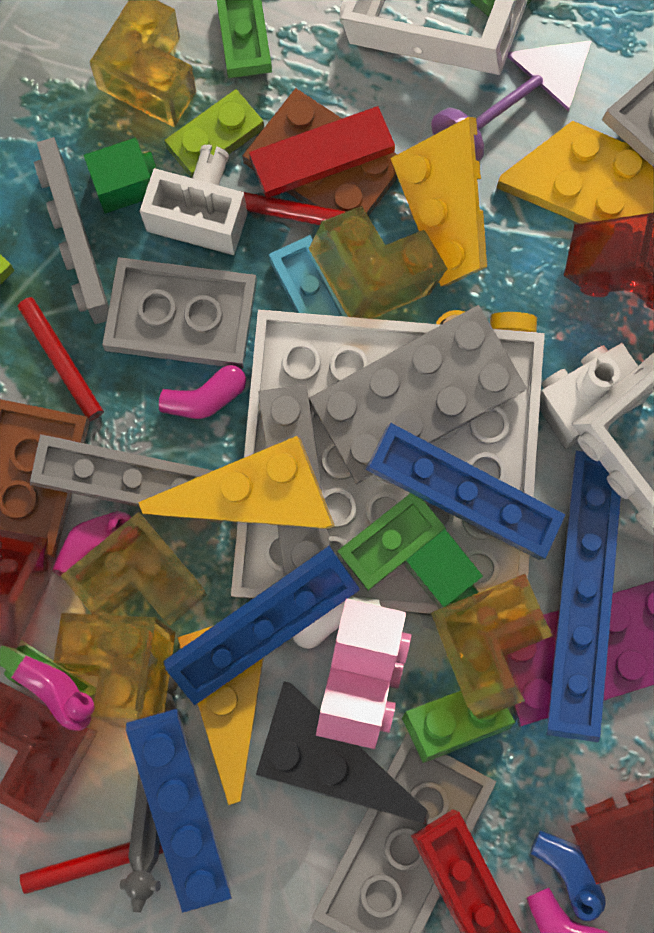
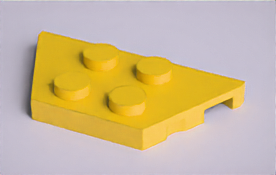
M571 121L501 174L497 189L654 255V167L627 143Z

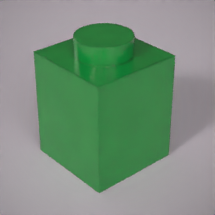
M136 137L84 154L105 214L143 201L153 169H157L151 151L142 154Z
M446 529L441 531L403 563L439 610L451 604L457 611L479 593L473 584L481 579L483 575Z

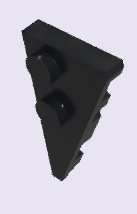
M284 681L256 775L427 825L430 816L428 814L429 811L360 746L316 736L320 710L294 685Z

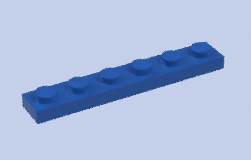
M577 450L573 466L546 735L599 742L621 496L608 483L607 476L610 474L599 460L591 459L584 451Z

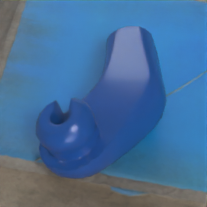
M539 830L534 839L530 854L551 866L562 876L575 915L583 921L596 920L605 909L606 898L590 857L582 847Z

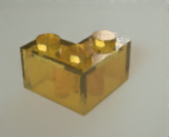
M128 0L89 63L99 90L175 128L197 91L192 65L170 55L180 38L174 8L158 0Z
M363 206L322 221L309 247L311 254L348 317L373 319L431 294L448 269L425 230L385 245Z
M140 512L136 513L61 575L87 609L100 621L105 619L138 590L169 626L207 596L202 585Z
M525 573L431 613L466 705L478 720L525 701L507 655L553 636Z
M61 613L53 662L75 675L98 677L94 701L95 709L92 716L113 727L126 728L127 722L165 711L170 675L166 671L163 661L173 655L176 632L156 617Z

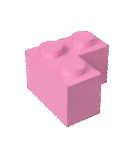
M346 599L319 715L316 736L375 749L379 732L390 733L396 703L386 701L389 687L399 688L412 634L402 632L406 612Z

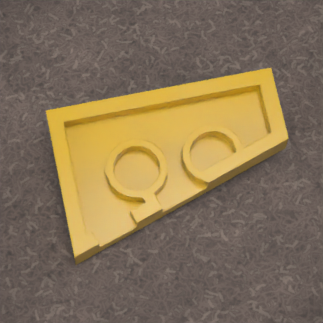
M467 117L390 158L440 286H449L487 268L483 210L479 208L477 179H481L480 162L476 161L474 135H477L475 117Z

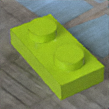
M235 89L164 141L167 150L192 178L200 156L201 146L212 145L210 153L212 155L215 153L216 146L231 154L264 129V121L239 91Z

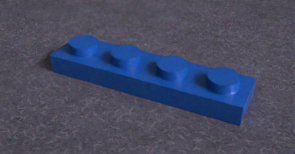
M393 423L386 426L365 469L538 560L546 559L566 515Z
M328 546L164 660L165 669L195 706L357 593L360 588L332 548Z
M174 709L127 722L126 733L182 913L232 899L230 885L178 710Z

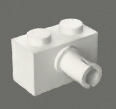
M212 145L201 146L200 156L192 178L154 168L140 208L146 231L235 255L247 217V208L244 192L219 186L229 154L216 146L215 153L212 155L210 154Z
M623 343L610 350H607L605 345L600 346L581 360L583 366L569 374L565 369L559 370L541 383L544 389L540 393L539 410L565 449L576 444L580 437L572 423L638 367ZM652 388L621 416L643 404L654 389Z

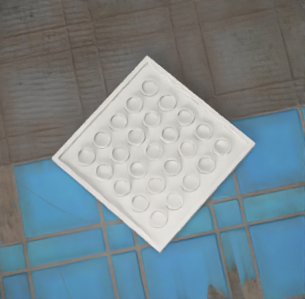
M258 310L244 458L266 449L258 391L306 384L309 398L439 327L440 324ZM493 329L525 383L526 391L431 444L534 497L545 333ZM309 401L322 494L335 527L328 529L330 547L360 588L354 595L377 598L380 600L381 607L402 612L525 622L530 555L425 501L426 504L446 527V531L483 575L481 579L473 584L479 593L457 611L451 604L439 610L403 564L371 590H366L337 551L410 493L375 474L356 485ZM238 522L231 597L253 599L284 577L277 525Z

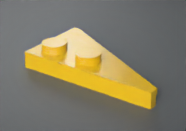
M298 436L138 502L142 514L241 523H263L279 526L314 527L319 529L335 527L301 438Z
M211 627L177 637L180 648L186 646ZM264 657L197 703L228 805L240 802L242 797Z

